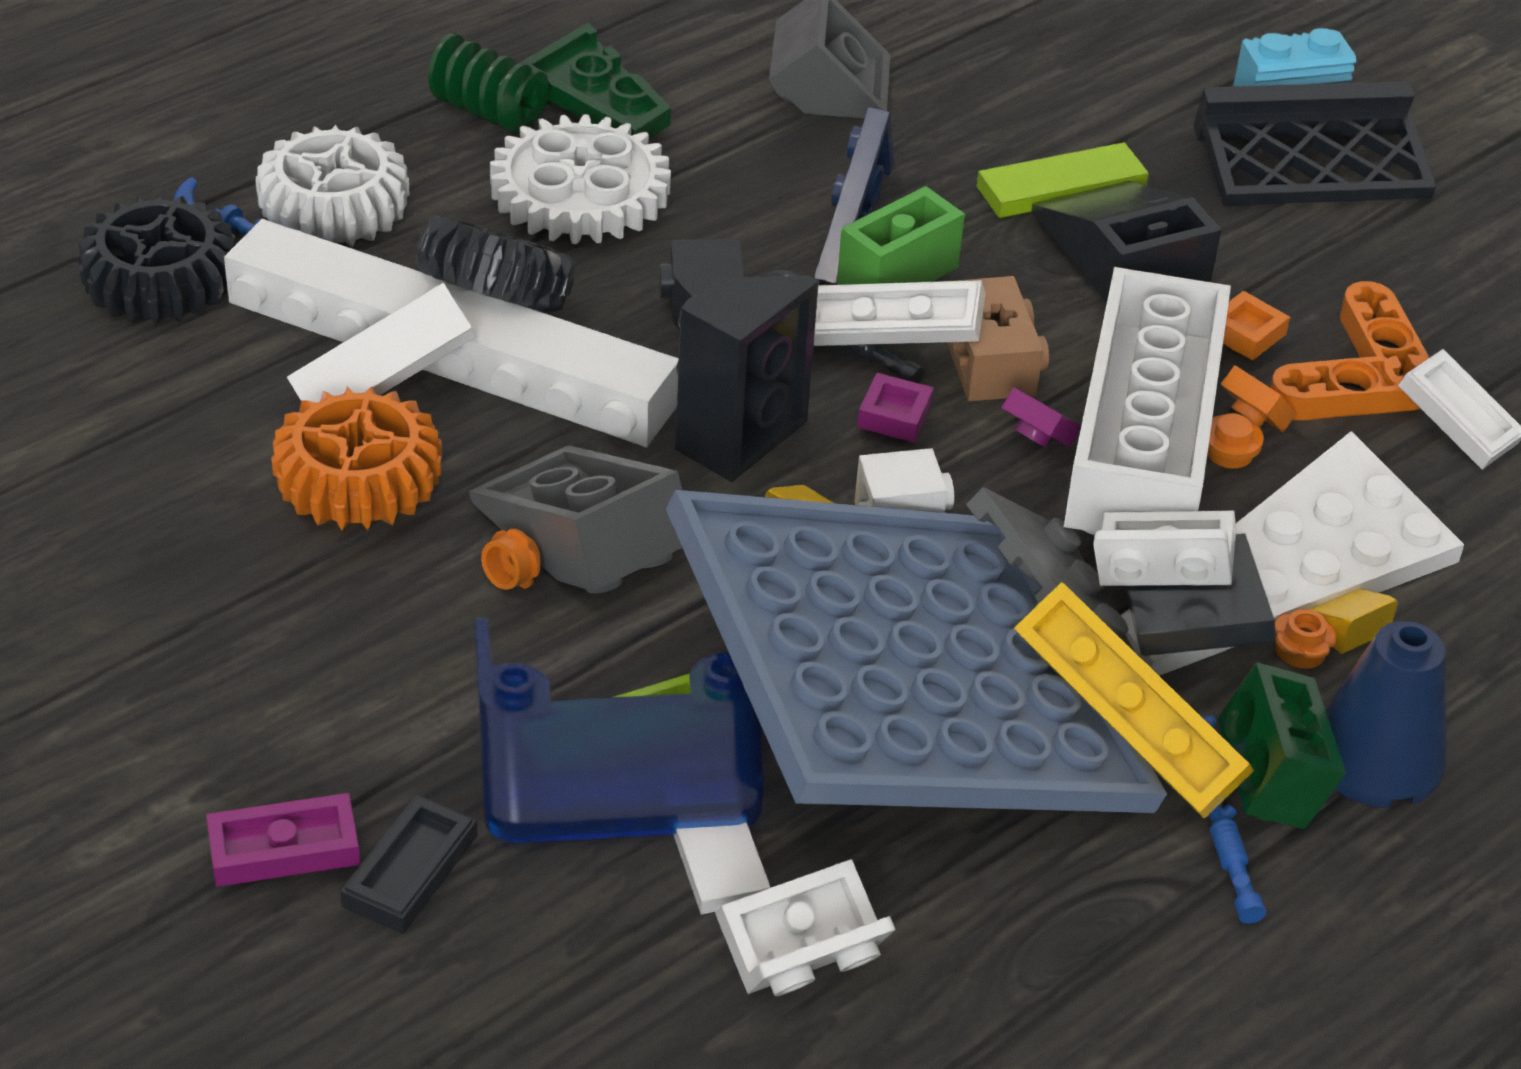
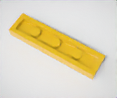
M1063 582L1014 627L1018 635L1203 819L1254 771L1251 765Z

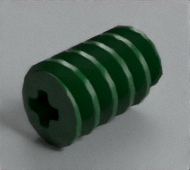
M457 33L447 34L440 40L429 63L428 84L434 97L443 102H450L451 105L461 110H467V112L476 117H484L486 121L494 125H501L502 128L512 133L520 132V127L522 126L531 127L540 117L546 106L549 95V81L544 72L540 70L533 74L532 67L525 63L516 64L515 60L507 55L499 57L498 53L489 47L482 49L481 45L473 40L465 41Z

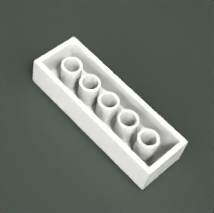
M1114 267L1073 464L1064 527L1083 530L1095 535L1096 531L1102 530L1104 512L1198 511L1207 460L1231 289L1230 285Z

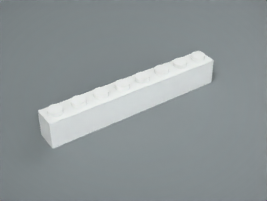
M261 219L224 256L229 303L341 342L349 340L444 283L477 337L422 370L632 443L648 447L677 407L678 374L676 367L678 358L527 307L465 290L462 287L448 284L420 271L295 229Z

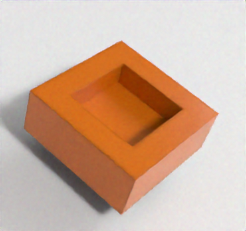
M1242 291L1228 303L1223 344L1235 352L1254 360L1287 334L1290 316Z
M1236 365L1233 366L1221 383V386L1235 400L1230 409L1236 414L1247 417L1258 425L1259 428L1266 421L1281 432H1284L1297 414L1282 395Z

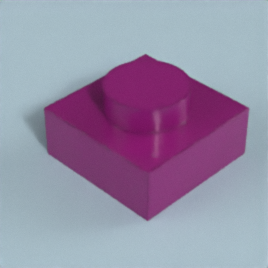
M876 373L859 408L857 428L915 443L931 409L934 387Z
M1013 387L1002 406L1004 410L1020 418L1015 427L1016 431L1044 447L1047 446L1051 437L1071 447L1081 430L1079 424Z

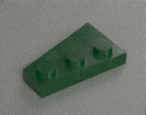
M589 22L520 62L532 67L533 74L541 70L547 75L549 81L547 100L579 118L584 114L589 115L591 124H599L604 118L609 117L611 118L612 128L617 129L621 125L629 123L631 124V136L647 132L649 134L648 139L671 124V107L639 74H631L621 65V55L612 46L604 48L597 41V31Z

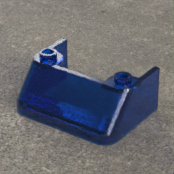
M475 618L477 705L484 823L489 832L495 837L507 842L525 843L676 834V829L734 826L746 822L749 827L759 819L763 808L764 793L761 724L729 653L710 655L694 664L689 676L690 694L551 700L548 679L538 669L521 663L491 665L489 619Z

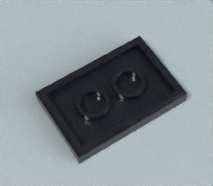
M1245 533L1236 534L1231 585L1124 586L1141 655L1151 656L1264 644L1276 641L1275 619Z

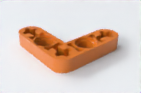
M1360 281L1347 287L1340 311V320L1360 358L1283 365L1275 370L1270 388L1282 395L1296 411L1297 414L1293 420L1303 421L1412 411L1421 408L1398 385L1408 372L1429 359V356L1394 293L1382 284ZM1375 341L1390 342L1400 348H1388L1379 345ZM1339 384H1355L1364 388L1365 391H1353Z

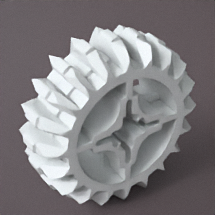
M335 125L332 130L321 131L313 126L312 132L305 135L299 132H292L290 141H275L274 150L263 153V162L258 166V176H256L258 205L262 210L264 218L333 243L346 242L351 247H353L356 239L363 238L374 241L377 231H391L393 221L403 219V210L407 205V196L410 194L407 167L404 164L403 155L396 153L394 143L381 142L378 133L362 135L359 127H354L350 131L339 130L337 125Z

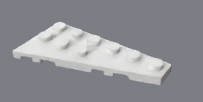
M1352 431L1236 523V534H1246L1275 620L1283 614L1290 615L1299 609H1311L1358 589L1379 593L1456 564L1460 560L1464 544ZM1130 609L1121 615L1128 625L1129 631L1125 635L1134 652L1159 676L1234 648L1226 647L1144 656L1140 654Z

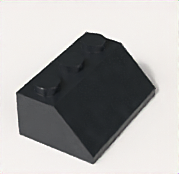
M809 275L720 278L699 295H694L681 307L678 318L680 339L679 360L676 367L678 391L677 407L675 410V450L728 481L733 482L807 422L819 280Z

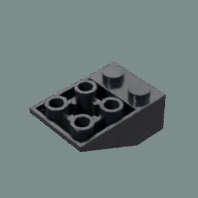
M1127 181L1032 204L1031 211L1106 302L1108 300L1114 267L1211 282L1222 230L1193 197Z

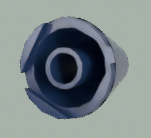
M1411 621L1392 622L1383 626L1378 631L1325 709L1346 770L1345 776L1335 790L1348 799L1373 807H1390L1393 799L1413 797L1411 804L1425 800L1439 787L1447 762L1445 646L1435 632L1420 623Z

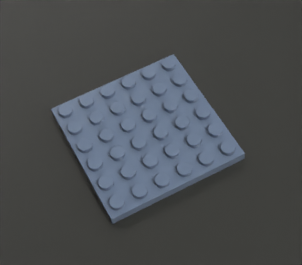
M674 490L666 512L795 803L1155 813L1167 793L1153 768L1015 631L1014 627L1039 604L1034 596L1042 586L1029 578L1020 567L1010 565L997 547L1005 539V536L996 525L988 521H978L974 515Z

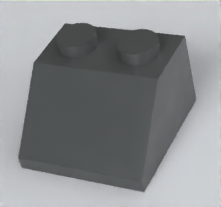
M803 0L776 20L769 80L775 92L786 101L791 100L804 114L865 119L868 107L887 111L891 54L837 0Z

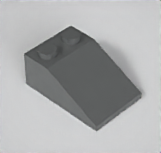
M568 445L469 491L471 502L501 530L518 529L537 544L541 555L540 565L557 581L584 588L588 593H603L613 590L623 583V577L641 568L663 565L672 559L673 552L682 548L666 512L674 490H682L679 473L676 470Z

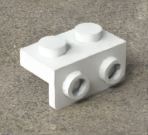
M1234 511L1104 512L1102 530L1095 532L1093 542L1100 586L1231 585L1236 538Z
M852 859L724 904L715 912L748 994L771 986L774 996L790 993L816 980L812 970L837 962L840 972L862 966L881 955L878 945L895 931L890 916L877 920Z

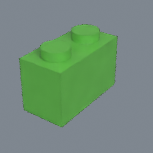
M925 186L841 228L837 283L839 285L932 282L948 274L959 266L965 213Z

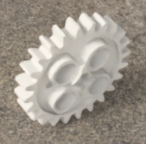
M586 114L581 117L579 123H571L566 115H561L560 124L554 126L548 121L540 119L539 130L535 131L529 127L522 126L520 127V138L506 136L505 148L495 149V161H490L492 200H498L499 213L510 212L512 225L528 221V233L531 235L542 229L549 230V240L554 241L562 233L570 234L572 244H577L581 236L587 234L596 243H601L602 233L610 232L613 236L621 239L623 238L624 226L641 231L643 230V219L655 221L658 208H666L671 180L669 157L661 156L660 143L648 144L649 134L647 132L631 136V124L626 123L615 129L611 127V118L609 117L604 118L599 124H591L590 117Z

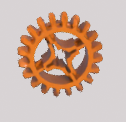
M347 386L344 394L337 396L323 391L320 402L301 401L299 412L285 414L284 425L282 428L275 430V439L273 441L274 456L271 457L273 476L277 479L278 489L282 493L283 501L291 502L295 507L297 515L312 514L317 526L330 520L337 521L341 531L350 523H362L368 531L371 523L377 520H383L393 526L398 512L414 515L418 502L430 501L431 491L434 489V486L439 484V476L442 472L441 439H438V430L435 429L432 423L431 414L420 412L417 401L401 402L397 391L390 392L384 396L377 395L373 386L365 393H353Z

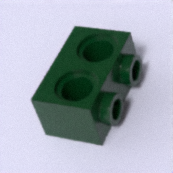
M1256 662L1217 718L1222 737L1254 770L1237 787L1245 814L1257 817L1263 821L1278 822L1306 829L1345 776L1346 770L1315 678Z

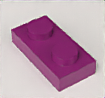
M349 793L206 814L216 887L360 865L359 845Z

